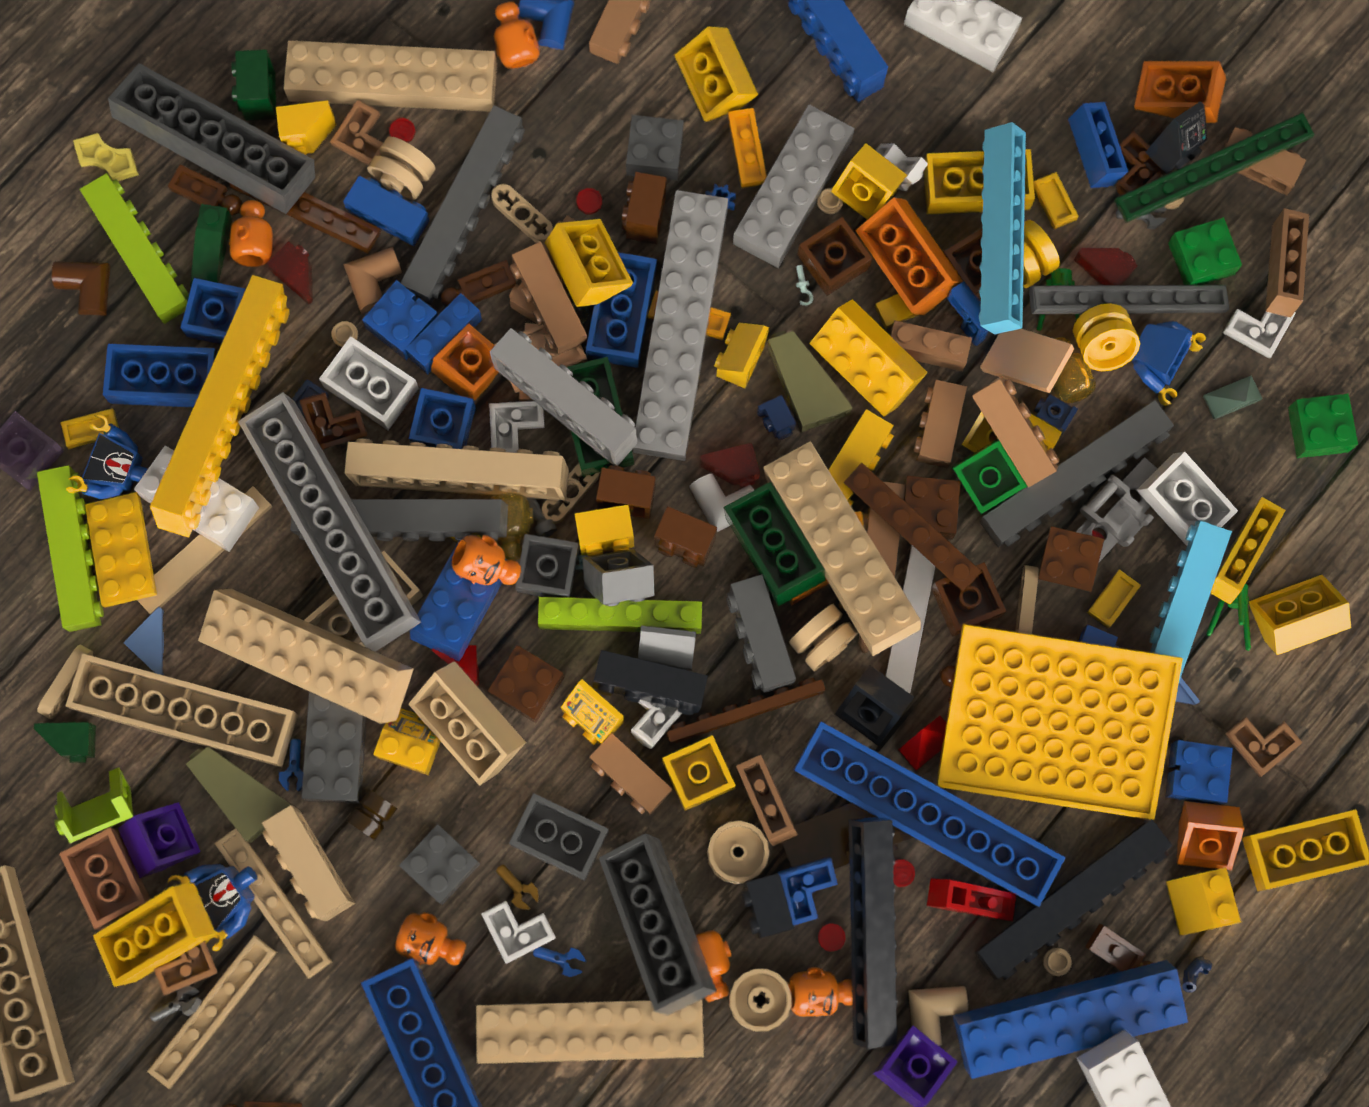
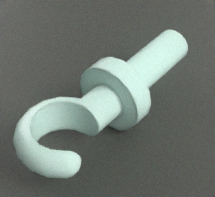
M803 265L796 266L799 279L796 286L800 288L801 293L809 295V302L800 300V304L807 306L812 303L813 294L807 290L806 286H809V281H805Z

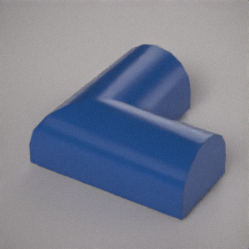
M520 0L519 17L543 22L538 45L564 50L574 0Z
M962 282L951 289L948 301L963 318L960 328L968 337L972 338V343L978 346L985 340L989 331L980 326L979 313L981 311V301L969 286Z
M826 857L777 872L781 879L793 926L818 919L811 892L838 885L832 859Z

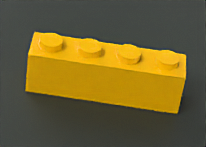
M867 409L829 468V472L850 506L854 502L850 500L854 492L843 482L860 463H863L873 471L881 458L877 455L881 447L887 449L894 437L891 434L894 425Z
M1264 497L1260 498L1222 562L1211 594L1231 605L1243 589L1286 511L1285 509Z

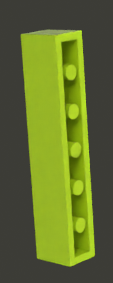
M106 173L80 188L81 193L161 321L165 324L184 313L189 294L183 284L177 286L174 278L177 277V274L170 263L164 265L160 259L164 254L156 242L150 243L147 236L151 235L145 223L143 221L138 223L134 215L138 214L131 201L125 202L121 195L125 191L118 180L112 181Z
M68 465L37 472L62 628L72 632L101 626L100 617L104 616L101 602L97 601L96 591H99L97 576L93 575L92 565H95L93 552L88 548L87 542L90 539L89 527L87 523L84 524L83 514H86L85 502L83 498H80L79 492L69 493L66 489L67 487L77 489V482L68 478L80 476V474L76 473Z
M539 597L538 626L539 629L620 632H641V626L701 634L702 602L663 600L633 602L627 600L620 602L616 606H606L594 598Z

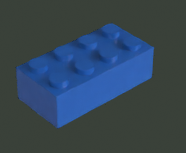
M618 252L633 284L607 300L594 305L586 345V357L588 360L608 357L609 363L638 368L657 271V259Z
M108 344L103 396L110 404L194 407L217 356V351L215 348Z
M453 550L417 615L421 623L410 629V639L430 649H435L459 662L502 582L498 578L491 585H481L478 583L473 584L468 579L460 578L452 568Z

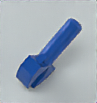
M292 739L290 741L289 767L285 772H279V781L287 791H289V779L293 776V773L298 778L297 791L302 790L303 772L300 769V739Z
M538 947L533 951L534 957L561 965L563 969L562 975L568 977L579 975L582 971L572 969L566 960L577 958L580 961L586 962L582 953L574 948H570V951L565 954L543 947Z

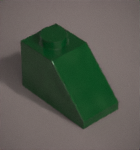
M90 722L34 723V730L60 756L69 759V763H86V758H95L96 725Z

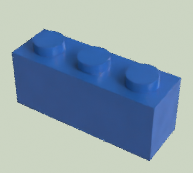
M1105 102L1085 103L1068 120L1090 187L1113 186L1128 172L1107 106Z
M358 176L343 201L348 212L412 246L416 244L429 222L424 206L415 201L411 204L404 200V197L395 190L390 189V191L383 189L379 182L370 177L365 179Z
M460 293L407 346L406 352L409 359L428 375L431 372L433 358L468 323L475 328L482 321L480 310Z

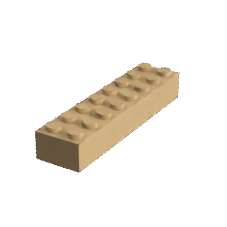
M288 41L284 91L288 101L311 103L328 100L330 104L354 105L359 100L369 106L490 112L495 99L497 61L495 51Z
M357 439L356 442H348L344 473L355 486L566 500L569 468L564 457L559 456L558 452L544 451L543 455L533 454L530 450L519 449L516 453L506 452L503 448H490V451H481L475 446H463V449H452L453 447L447 444H437L435 448L426 447L425 444L419 442H411L410 446H405L390 440L383 441V444H375L368 439Z
M811 441L764 466L767 482L773 484L824 567L825 578L872 656L921 630L919 616Z
M233 589L214 590L198 639L201 643L379 723L397 720L413 672L411 667Z
M82 654L65 705L77 712L278 767L283 766L298 718V714L292 710Z
M4 865L0 867V1065L10 1101L14 1102L75 1081L14 867Z
M702 999L670 1015L655 1012L651 1001L476 1006L477 1064L704 1057Z

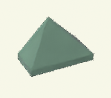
M1252 376L1203 395L1214 419L1263 399Z

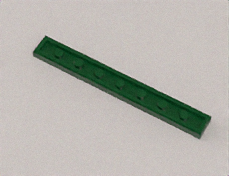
M1302 112L1121 195L1114 201L1125 223H1128L1313 138L1315 134Z

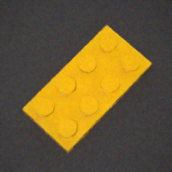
M134 492L85 504L101 605L105 608L156 596L157 591L139 494Z

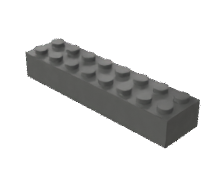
M140 63L108 98L112 118L287 214L315 179V166L312 158Z

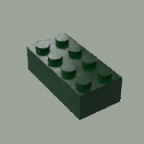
M608 357L567 367L573 373L572 377L579 383L581 381L586 382L594 390L593 394L596 397L607 399L614 406L613 410L622 416ZM572 432L583 478L587 475L592 476L596 473H601L602 468H608L613 465ZM632 450L618 465L619 467L624 468L635 465Z
M771 482L723 507L728 524L758 574L763 576L765 585L778 606L826 581L824 567Z

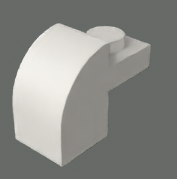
M880 144L876 150L907 174L899 186V190L907 191L911 184L919 181L923 176V170L928 165L922 157H907L895 144Z

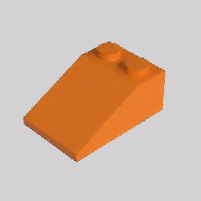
M1144 61L1134 105L1135 109L1176 118L1201 101L1205 107L1206 123H1217L1226 80L1220 61Z

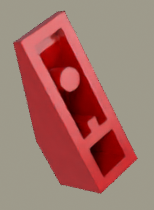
M930 878L927 906L1013 921L1016 894L950 879Z

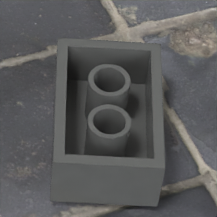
M533 793L509 844L586 881L609 833V829Z

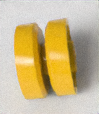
M1032 220L1024 222L1023 287L1028 288L1040 280L1041 274L1046 276L1059 268L1060 265L1059 256L1054 244L1045 231Z
M1112 303L1097 305L1081 314L1074 323L1073 334L1077 345L1080 348L1085 364L1093 370L1111 371L1120 368L1130 362L1138 353L1140 347L1139 337L1132 325L1127 310L1121 305Z

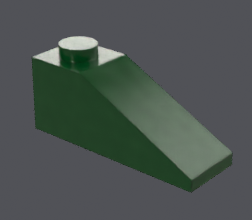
M201 204L195 232L190 287H192L194 278L219 283L233 221L229 210L225 207Z

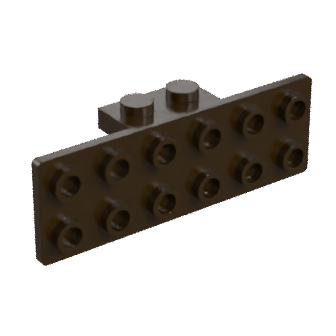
M927 772L919 775L934 784L930 773ZM850 803L795 825L794 827L798 835L782 842L791 867L826 857L832 859L834 870L849 864V820L873 818L876 816ZM893 826V851L899 849L897 844L914 837Z

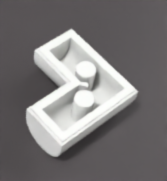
M1237 309L1230 318L1223 333L1265 357L1271 358L1295 313L1292 317H1286L1265 312L1261 321Z
M535 401L489 403L491 448H503L506 452L516 453L519 450V429L544 428V409Z
M712 473L697 479L690 485V490L709 524L717 527V532L730 526L725 518L723 507L754 491L752 486L748 485L725 497Z
M640 700L638 703L648 711L631 729V733L642 745L652 749L682 713H679L677 708L669 706L657 708L652 706L651 702Z
M507 901L481 913L506 964L556 939L544 913L521 925H518Z

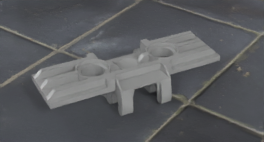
M1145 457L1123 481L1111 475L1108 479L1109 483L1087 506H1083L1080 509L1081 514L1087 520L1076 531L1077 533L1092 536L1094 528H1102L1106 533L1099 562L1116 543L1123 547L1129 546L1134 541L1135 534L1153 520L1151 514H1144L1150 507L1147 501L1141 496V500L1138 503L1130 495V490L1137 491L1157 470ZM1113 493H1116L1120 500L1104 518L1099 517L1096 514L1097 510Z

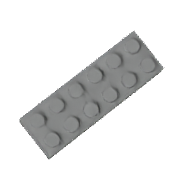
M808 105L734 232L733 244L779 268L816 204L818 196L824 190L851 143L855 128Z
M510 328L490 351L495 370L610 463L618 466L637 445L635 423L627 415L623 414L620 416L613 410L614 406L607 399L596 397L593 394L594 390L586 382L581 381L579 383L572 377L573 373L566 366L555 364L552 361V356L545 349L540 347L538 350L531 344L532 340L522 331L517 333Z

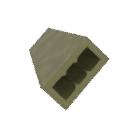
M780 331L773 334L771 339L768 340L767 348L800 432L802 433L849 416L852 411L850 402L794 331L788 333Z
M201 747L189 757L191 760L186 763L238 832L249 843L256 840L262 835V831L266 830L262 824L264 821L292 805L209 747L205 749Z

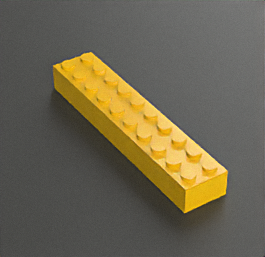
M252 275L150 504L159 529L188 538L192 529H197L201 519L199 513L202 506H206L210 500L211 485L213 482H217L220 477L221 462L229 456L231 439L233 435L237 436L241 426L238 421L241 419L242 414L247 413L251 403L250 395L253 390H257L260 384V372L269 363V352L272 345L276 346L279 340L281 324L287 322L289 309L286 305L287 296L284 294L283 284Z

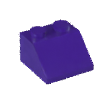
M179 802L135 815L118 828L139 878L163 871L201 852Z
M911 1026L897 1042V1045L890 1049L873 1074L913 1107H926L958 1061L915 1026Z

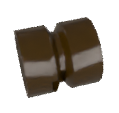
M368 789L360 800L361 807L354 808L346 821L376 841L384 829L383 821H390L397 808Z

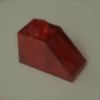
M288 241L267 265L277 278L310 305L313 302L312 266L308 259L309 253L299 244L295 247Z
M1081 248L1074 258V261L1100 285H1122L1138 267L1135 259L1129 253L1123 252L1119 248Z
M752 443L700 456L702 468L732 485L740 484L741 487L756 483L755 480L759 479L760 470Z

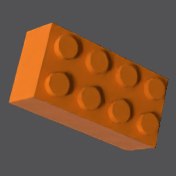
M894 197L855 230L912 314H927L949 296L951 289L964 282L907 200Z

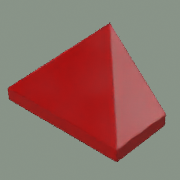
M468 645L459 662L435 649L431 650L447 664L455 661L473 683L478 686L480 679L476 645Z
M941 716L933 720L898 750L915 771L942 750L946 722Z

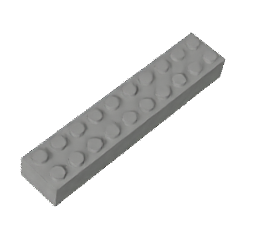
M676 190L635 427L637 445L633 448V453L681 461L686 460L728 210V198Z
M283 392L240 419L238 422L364 646L376 652L420 624L419 617L295 401Z

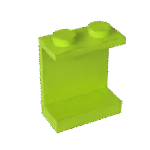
M119 767L109 771L110 792L72 808L62 791L57 793V804L54 805L58 819L55 820V825L59 834H65L69 843L133 817L131 788Z

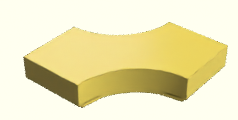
M98 133L73 140L79 163L82 167H100L108 172L112 181L115 179L121 181L139 175L130 148H112L102 141Z

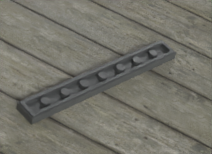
M1226 285L1031 286L1029 288L1032 314H1083L1092 307L1109 303L1121 305L1128 313H1226L1230 310Z

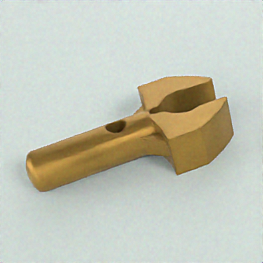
M504 864L496 869L497 874L514 891V899L511 902L517 908L530 910L528 905L522 900V891L530 893L537 902L539 901L538 889L532 882L529 885H522Z

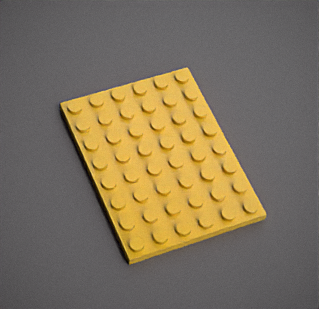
M963 624L936 786L1154 820L1183 658Z

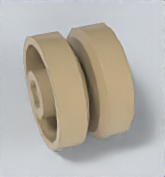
M388 136L380 147L382 156H375L367 170L377 182L389 191L390 189L395 190L405 199L414 201L423 190L421 181L426 182L430 179L435 171V165L414 146L396 137Z
M831 604L816 615L789 641V644L797 653H803L814 646L805 659V662L813 671L832 661L859 633L850 622L843 623L835 630L833 629L842 618L841 611L834 604Z
M743 821L728 822L718 828L710 839L707 851L708 863L714 874L724 882L735 885L749 882L758 877L767 864L769 856L768 842L762 831L753 824ZM741 847V851L744 852L743 856L735 857L733 855L734 849Z
M753 969L742 974L733 983L729 993V1007L733 1017L743 1027L753 1031H769L778 1027L787 1018L791 1008V992L787 982L778 973L768 969ZM763 995L765 998L764 1004L761 1006L756 1005L757 1003L754 1002L755 996Z

